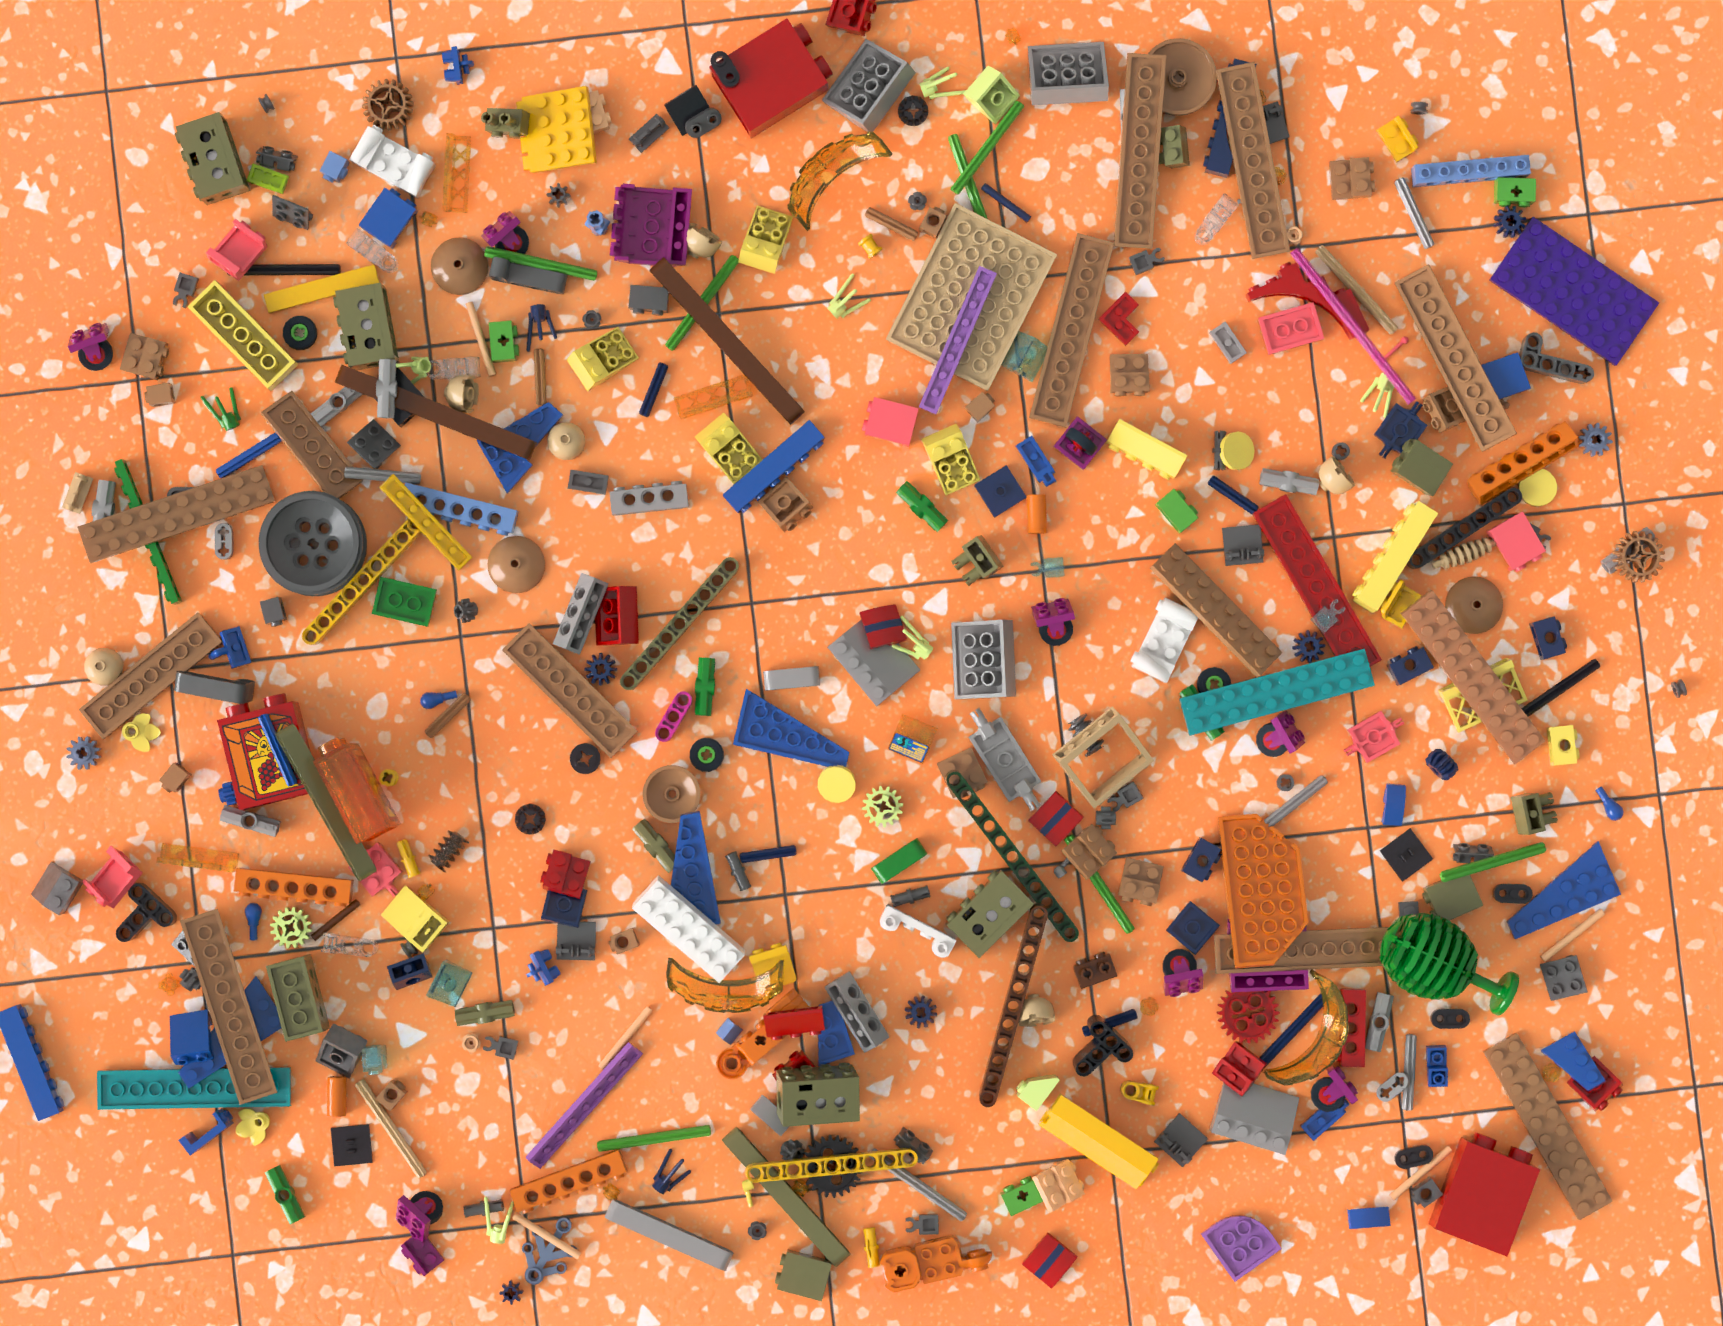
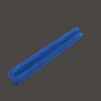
M276 432L217 468V475L220 478L228 476L281 443L282 440Z
M263 714L259 716L258 720L287 786L297 784V779L287 756L276 738V731L269 715Z

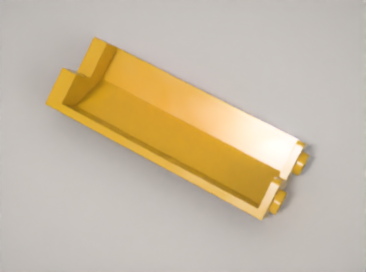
M1061 1093L1051 1108L1048 1107L1038 1123L1039 1126L1135 1189L1138 1186L1141 1187L1149 1173H1154L1159 1165L1157 1162L1159 1160L1158 1157L1094 1117Z

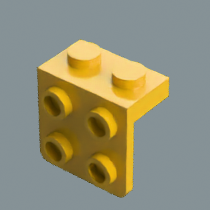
M1400 580L1399 583H1394L1390 590V598H1385L1380 608L1382 618L1403 629L1407 621L1400 613L1421 598L1422 595L1406 587L1405 582Z
M776 943L770 945L771 949L764 951L763 948L753 950L752 955H749L757 980L775 971L784 960L783 985L796 981L795 971L786 944ZM783 965L773 975L758 982L761 991L782 986Z

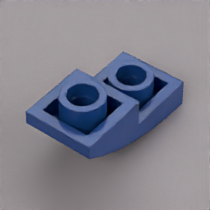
M1386 783L1383 798L1385 806L1381 820L1383 825L1402 826L1406 798L1405 785Z
M1427 1045L1428 1087H1448L1446 1045Z
M1389 1207L1347 1210L1349 1229L1391 1226Z

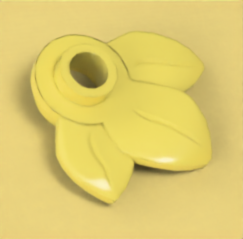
M138 714L132 722L126 723L122 728L123 737L131 741L136 750L142 752L150 751L149 741L156 739L161 734L157 726L149 723L150 714ZM130 728L135 729L134 735L129 733Z
M251 1108L242 1109L238 1112L242 1121L236 1127V1134L244 1138L250 1137L253 1146H256L266 1137L265 1129L270 1125V1117L264 1112H255ZM258 1119L262 1121V1125L258 1123Z

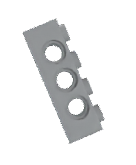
M673 481L671 485L663 486V483H654L652 487L644 488V485H635L633 489L625 490V487H616L614 491L609 492L613 516L689 508L687 485L682 484V481ZM666 491H671L674 496L672 500L665 501L663 494ZM647 493L654 494L653 502L646 503L644 496ZM628 495L635 496V502L632 505L625 503V498Z
M581 573L553 641L554 645L580 655L609 583Z
M850 971L824 987L864 1053L877 1047L889 1038L888 1033Z

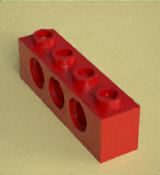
M1340 988L1346 1007L1350 1003H1354L1356 1007L1353 1013H1348V1023H1354L1355 1030L1352 1033L1347 1032L1345 1042L1342 1044L1346 1030V1010L1340 993H1337V1004H1340V1012H1337L1336 1020L1337 1024H1340V1031L1336 1033V1042L1341 1045L1339 1047L1341 1051L1336 1058V1062H1339L1341 1067H1365L1366 990ZM1349 1042L1355 1044V1049L1352 1052L1346 1051V1045Z

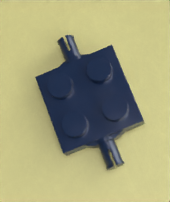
M1416 401L1410 410L1404 409L1396 403L1374 433V436L1385 445L1379 453L1382 458L1386 459L1391 450L1401 454L1404 443L1409 439L1418 440L1428 426L1416 415L1423 406L1421 403L1419 404Z

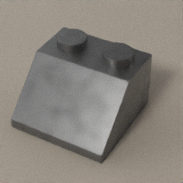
M51 861L31 895L49 910L58 915H63L81 888L83 880Z
M333 1023L323 1039L316 1062L350 1079L368 1040Z

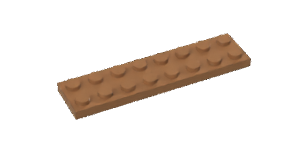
M1176 543L1150 567L1158 578L1257 678L1283 653Z
M197 612L83 705L79 711L100 737L105 739L173 684L176 679V671L190 670L223 642L202 615Z
M530 623L502 649L610 758L638 732Z

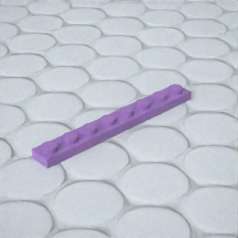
M979 266L919 408L935 415L937 414L997 273Z
M628 1042L528 1153L526 1159L541 1169L643 1053Z

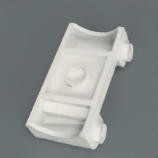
M375 125L372 127L367 126L349 160L418 199L426 180L436 167V164L432 161L433 157L424 152L422 155L416 154L385 137L382 134L383 130Z
M1165 597L1163 600H1159L1155 608L1158 612L1139 651H1135L1130 660L1133 662L1132 668L1144 672L1163 683L1168 682L1180 653L1198 619L1189 608Z
M888 904L886 905L879 921L880 926L884 930L895 931L902 921L905 928L911 931L916 928L921 931V936L929 940L932 937L934 938L931 944L932 951L936 956L940 958L949 956L956 943L955 938Z

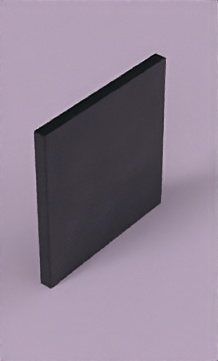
M697 85L664 104L682 136L687 134L685 130L686 122L705 109L710 108Z
M1411 828L1380 850V853L1402 882L1433 860Z
M369 1124L331 1128L334 1167L373 1163Z

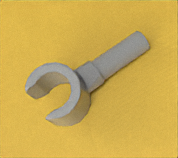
M1067 858L1054 869V874L1057 878H1061L1067 873L1064 869L1070 862Z

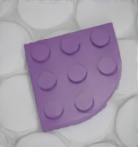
M1237 1215L1223 1218L1200 1233L1234 1282L1282 1249L1262 1223L1247 1216Z

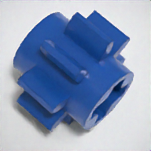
M232 782L223 783V788L218 789L221 802H226L227 806L237 804Z

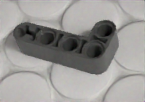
M493 257L489 273L490 279L494 281L556 294H564L568 275L515 264L498 257Z
M1533 332L1523 338L1519 356L1524 370L1578 384H1585L1593 379L1594 370L1589 365L1541 354L1543 339L1540 334ZM1530 337L1536 340L1535 347L1529 345L1528 339ZM1525 356H1529L1532 359L1531 365L1524 363ZM1543 361L1550 363V370L1543 368ZM1562 365L1569 368L1568 375L1561 372ZM1585 371L1584 374L1587 375V377L1583 378V375L1578 373Z
M176 671L174 691L244 704L253 701L255 681L248 679L230 680L188 671Z

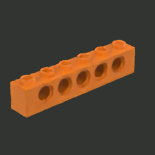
M1566 421L1561 424L1558 423L1548 432L1536 436L1528 444H1522L1513 453L1504 455L1498 462L1489 464L1480 473L1471 475L1467 480L1468 489L1479 504L1483 505L1579 447L1578 436ZM1555 440H1556V441H1559L1558 443H1555V444L1551 443L1552 441H1555ZM1538 450H1541V451H1542L1541 453H1534L1535 451H1538ZM1521 460L1526 461L1525 463H1518ZM1504 470H1509L1508 473H1502ZM1487 480H1493L1491 483H1486Z
M236 868L234 892H239V896L250 897L251 893L258 894V898L269 899L270 895L277 896V900L288 901L289 897L296 898V902L308 903V899L315 900V904L327 905V901L335 902L334 906L346 907V903L352 902L354 880ZM254 878L260 882V886L257 889H254L251 885V881ZM273 880L279 883L277 891H273L270 887V883ZM292 882L298 885L296 893H292L289 889ZM311 884L317 887L315 895L310 894L308 891ZM330 886L336 889L334 897L329 896L327 893Z
M616 1149L511 1188L509 1192L517 1213L522 1211L525 1214L533 1211V1207L539 1204L541 1207L551 1204V1200L555 1198L563 1200L570 1197L569 1193L577 1191V1194L587 1191L588 1186L595 1184V1187L601 1186L609 1178L613 1177V1180L620 1179L627 1172V1167L620 1149ZM607 1164L610 1166L611 1171L607 1174L602 1173L600 1166ZM590 1171L592 1179L585 1180L582 1177V1173ZM567 1177L572 1178L574 1186L567 1187L564 1179ZM553 1184L556 1187V1192L553 1194L548 1193L546 1186ZM535 1191L538 1194V1199H529L528 1192Z

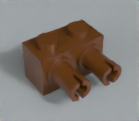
M1104 951L1095 954L1094 959L1087 961L1086 958L1075 961L1076 965L1073 966L1081 989L1117 977L1109 953L1105 954Z

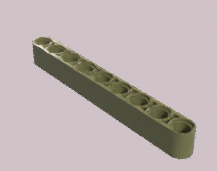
M728 557L721 562L622 675L620 684L624 689L634 690L736 575L739 570V563L735 558ZM729 561H733L736 564L735 570L731 572L725 569V565ZM717 575L723 578V583L720 586H715L712 582L713 578ZM708 590L711 594L710 598L702 600L700 598L701 591ZM691 604H695L698 607V611L694 615H690L687 612V608ZM683 619L685 621L684 628L677 629L675 621ZM665 633L672 635V641L668 644L662 641V636ZM654 647L660 651L657 658H651L649 654L650 650ZM640 662L647 664V669L643 673L637 670V665ZM628 676L634 678V684L631 687H626L624 684V680Z
M290 724L275 733L278 742L355 877L362 881L375 873L377 869L296 726Z
M735 1127L722 1139L724 1144L745 1167L752 1163L769 1162L738 1127ZM772 1166L769 1169V1175L775 1176L778 1174V1171ZM753 1168L750 1170V1173L756 1178L759 1175V1169ZM786 1180L759 1182L835 1267L839 1266L851 1255L847 1248Z

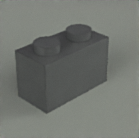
M630 285L628 308L633 310L634 314H644V311L652 312V315L663 316V313H668L669 292L664 287Z

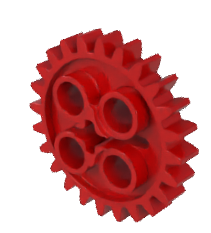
M1225 990L1227 997H1220L1224 1003L1217 1004L1222 1008L1221 1011L1216 1012L1222 1015L1218 1022H1224L1220 1028H1227L1228 1030L1225 1034L1228 1036L1232 1033V1040L1239 1037V1043L1241 1044L1244 1039H1246L1247 1044H1250L1251 1039L1258 1043V1037L1265 1040L1264 1034L1271 1035L1269 1029H1276L1273 1022H1279V1020L1274 1016L1280 1014V1012L1274 1010V1008L1278 1007L1279 1004L1272 1003L1276 997H1269L1271 991L1229 992ZM1253 996H1258L1260 999L1259 1004L1256 1006L1250 1004V999ZM1234 1001L1241 1003V1008L1238 1011H1233L1231 1008ZM1261 1007L1265 1008L1263 1011L1250 1013L1249 1018L1246 1015H1242L1234 1019L1232 1018V1015L1245 1013L1246 1008H1248L1249 1010H1255ZM1259 1014L1265 1017V1021L1261 1025L1255 1022V1018ZM1243 1019L1246 1021V1027L1239 1030L1237 1022Z

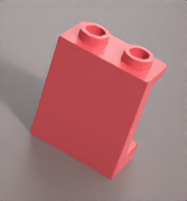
M235 219L233 221L234 227L215 249L210 247L206 255L211 262L239 281L268 246L265 242L266 238L260 232H253L246 222H239Z
M874 397L873 401H869L867 412L870 415L868 420L864 419L862 431H865V436L909 447L919 408Z
M1523 511L1486 531L1489 538H1493L1509 566V571L1515 569L1518 572L1526 567V562L1530 560L1535 562L1543 557L1541 554L1546 551Z
M110 846L106 852L111 858L92 881L84 879L82 883L87 887L85 890L89 894L97 897L96 901L101 906L105 907L107 905L114 909L143 872L122 851Z

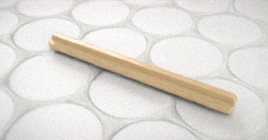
M1321 245L1315 251L1319 258L1348 289L1351 288L1353 295L1389 334L1397 331L1398 326L1325 246Z
M362 1079L357 1082L355 1087L417 1178L426 1175L427 1171L381 1103L375 1099L376 1096L366 1081Z

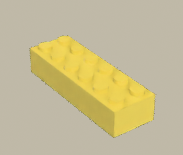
M214 280L187 306L270 391L278 386L299 365L217 281Z
M1420 501L1407 505L1403 512V515H1405L1403 520H1398L1393 528V531H1395L1393 536L1391 535L1385 540L1383 552L1375 556L1372 562L1375 565L1365 572L1362 578L1365 581L1354 590L1352 594L1354 596L1353 602L1371 613L1378 611L1438 514L1436 511Z

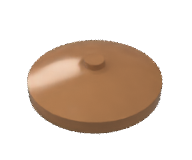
M1176 38L1159 43L1148 53L1166 55L1162 113L1173 116L1188 115L1198 111L1209 101L1216 87L1217 74L1215 63L1205 48L1194 41Z

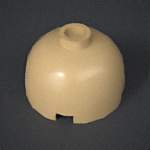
M689 223L687 231L688 254L696 259L699 256L707 258L714 255L722 244V241H718L720 238L704 227L698 229L695 228L697 224Z
M458 375L450 380L444 389V397L450 408L469 414L474 411L471 408L473 404L477 405L479 397L478 383H474L473 380L476 379L475 376Z
M562 422L555 425L547 437L550 452L561 460L575 459L584 451L586 444L585 435L581 428L570 422Z
M1334 456L1328 458L1319 469L1321 480L1319 485L1325 492L1329 490L1331 493L1339 495L1352 489L1355 483L1350 474L1347 475L1344 466Z
M98 648L86 657L84 671L87 678L94 684L108 686L123 674L124 662L121 655L115 650Z
M1038 994L1028 995V999L1024 1000L1018 1022L1019 1026L1035 1027L1037 1026L1036 1024L1042 1022L1043 1025L1053 1023L1055 1021V1013L1051 1002L1039 997Z

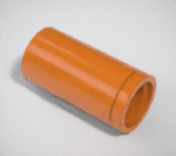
M1044 494L1027 495L1028 534L1047 533L1046 495Z
M327 1077V1116H346L347 1077Z

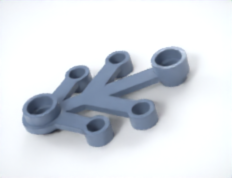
M561 1217L557 1221L555 1237L560 1239L563 1233L570 1231L572 1222L569 1218ZM561 1222H567L568 1227H561ZM532 1231L540 1256L537 1264L532 1253L534 1245L531 1242H525L522 1246V1251L525 1253L528 1268L525 1271V1279L528 1283L536 1285L543 1280L544 1276L556 1273L563 1274L567 1270L566 1263L562 1261L558 1262L556 1266L543 1268L547 1261L573 1256L563 1250L553 1252L556 1246L549 1242L547 1247H545L544 1239ZM525 1245H530L531 1251H526ZM558 1265H563L564 1270L559 1271L557 1268ZM536 1271L538 1277L533 1278L531 1272Z

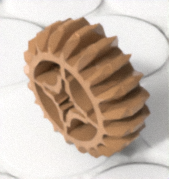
M384 79V84L382 85L381 81L378 80L377 87L373 84L370 85L373 89L372 92L369 90L365 91L369 97L365 96L362 98L363 101L368 102L362 104V108L367 109L363 114L369 116L367 118L369 123L373 122L375 126L380 124L382 130L385 129L386 125L388 131L392 130V125L397 130L399 129L398 123H401L403 126L405 125L404 118L410 120V116L407 113H413V109L409 107L413 106L414 102L408 100L412 98V95L407 94L409 89L407 87L403 88L401 82L396 86V80L393 79L391 84H389L388 79ZM388 91L383 98H376L380 93ZM394 92L401 95L403 106L394 102ZM390 101V103L394 106H388L386 109V107L382 104H388V102ZM373 104L382 108L381 118L375 115ZM392 112H400L396 117L387 119Z
M1633 531L1632 535L1627 533L1625 538L1619 539L1621 544H1615V547L1619 550L1613 551V555H1617V558L1612 561L1618 562L1619 565H1616L1615 569H1622L1619 575L1623 576L1626 574V580L1632 578V582L1636 583L1639 579L1642 583L1646 579L1652 580V575L1657 576L1658 572L1656 569L1662 570L1663 567L1659 562H1665V559L1660 558V555H1664L1665 551H1659L1663 545H1656L1658 538L1652 539L1651 533L1646 535L1645 531H1640L1639 534L1637 531ZM1640 541L1645 543L1650 548L1651 552H1646L1643 549V545L1640 544ZM1633 543L1631 553L1625 556L1627 548ZM1638 554L1646 555L1641 559H1631V557H1635ZM1652 558L1650 566L1644 570L1646 561ZM1627 561H1630L1634 564L1635 568L1637 569V572L1633 571L1627 565Z

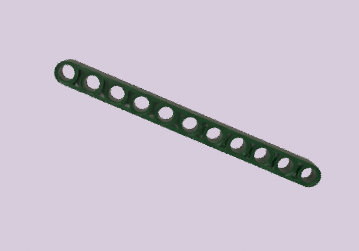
M956 770L949 771L945 776V781L1035 902L1041 903L1043 898H1051V904L1045 906L1048 912L1047 918L1065 941H1075L1079 936L1077 927L961 773ZM952 775L959 776L957 784L949 782V778ZM964 790L971 792V796L967 800L961 798V793ZM976 805L982 806V812L979 815L972 813V809ZM986 821L994 822V827L991 830L984 829ZM1004 836L1005 843L997 845L995 843L997 837ZM1011 851L1017 853V857L1013 861L1007 859V854ZM1021 867L1028 868V873L1025 876H1021L1018 873ZM1033 882L1040 883L1037 891L1030 890V885ZM1057 912L1063 914L1060 921L1053 920V916ZM1067 928L1074 929V934L1070 937L1064 934Z

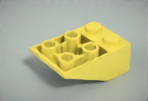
M757 205L740 251L738 263L775 274L793 216Z
M616 327L573 351L566 360L586 390L589 391L638 360L639 357L619 327Z
M724 412L695 436L696 440L733 484L763 460Z
M957 424L921 439L945 495L980 481Z
M406 885L381 914L384 919L422 953L430 947L450 922Z

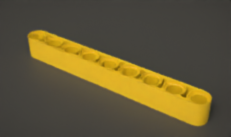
M409 518L307 626L302 633V640L306 644H319L422 533L419 529H413ZM402 533H407L408 540L405 543H400L399 536ZM389 547L395 549V554L392 557H387L386 550ZM376 561L382 563V568L379 571H374L373 564ZM363 575H367L369 578V582L366 585H361L360 578ZM350 589H354L356 595L350 600L347 598V592ZM337 603H341L343 609L340 613L336 614L334 606ZM327 617L329 619V625L323 628L321 626V620L322 618ZM314 631L316 639L310 642L307 636L309 632Z
M910 1148L760 1162L749 1164L745 1169V1175L749 1181L758 1183L907 1168L917 1163L918 1156ZM909 1152L912 1153L913 1157L907 1163L904 1162L903 1157ZM893 1155V1162L885 1164V1156ZM869 1156L874 1157V1164L872 1166L865 1165V1160ZM850 1158L855 1159L853 1168L846 1167V1161ZM834 1160L836 1162L835 1169L828 1170L826 1167L827 1163ZM811 1162L817 1164V1169L814 1172H809L807 1169L808 1164ZM792 1164L798 1166L795 1174L788 1172V1168ZM772 1166H777L779 1169L778 1174L775 1176L769 1175V1169ZM753 1168L759 1169V1175L756 1178H751L749 1175L750 1170Z

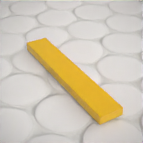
M370 265L263 295L268 313L270 314L336 296L335 291L380 283L376 266Z
M394 474L379 487L458 571L473 558Z

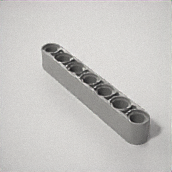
M612 1199L604 1216L614 1223L723 1271L727 1270L734 1254L727 1248L616 1199Z

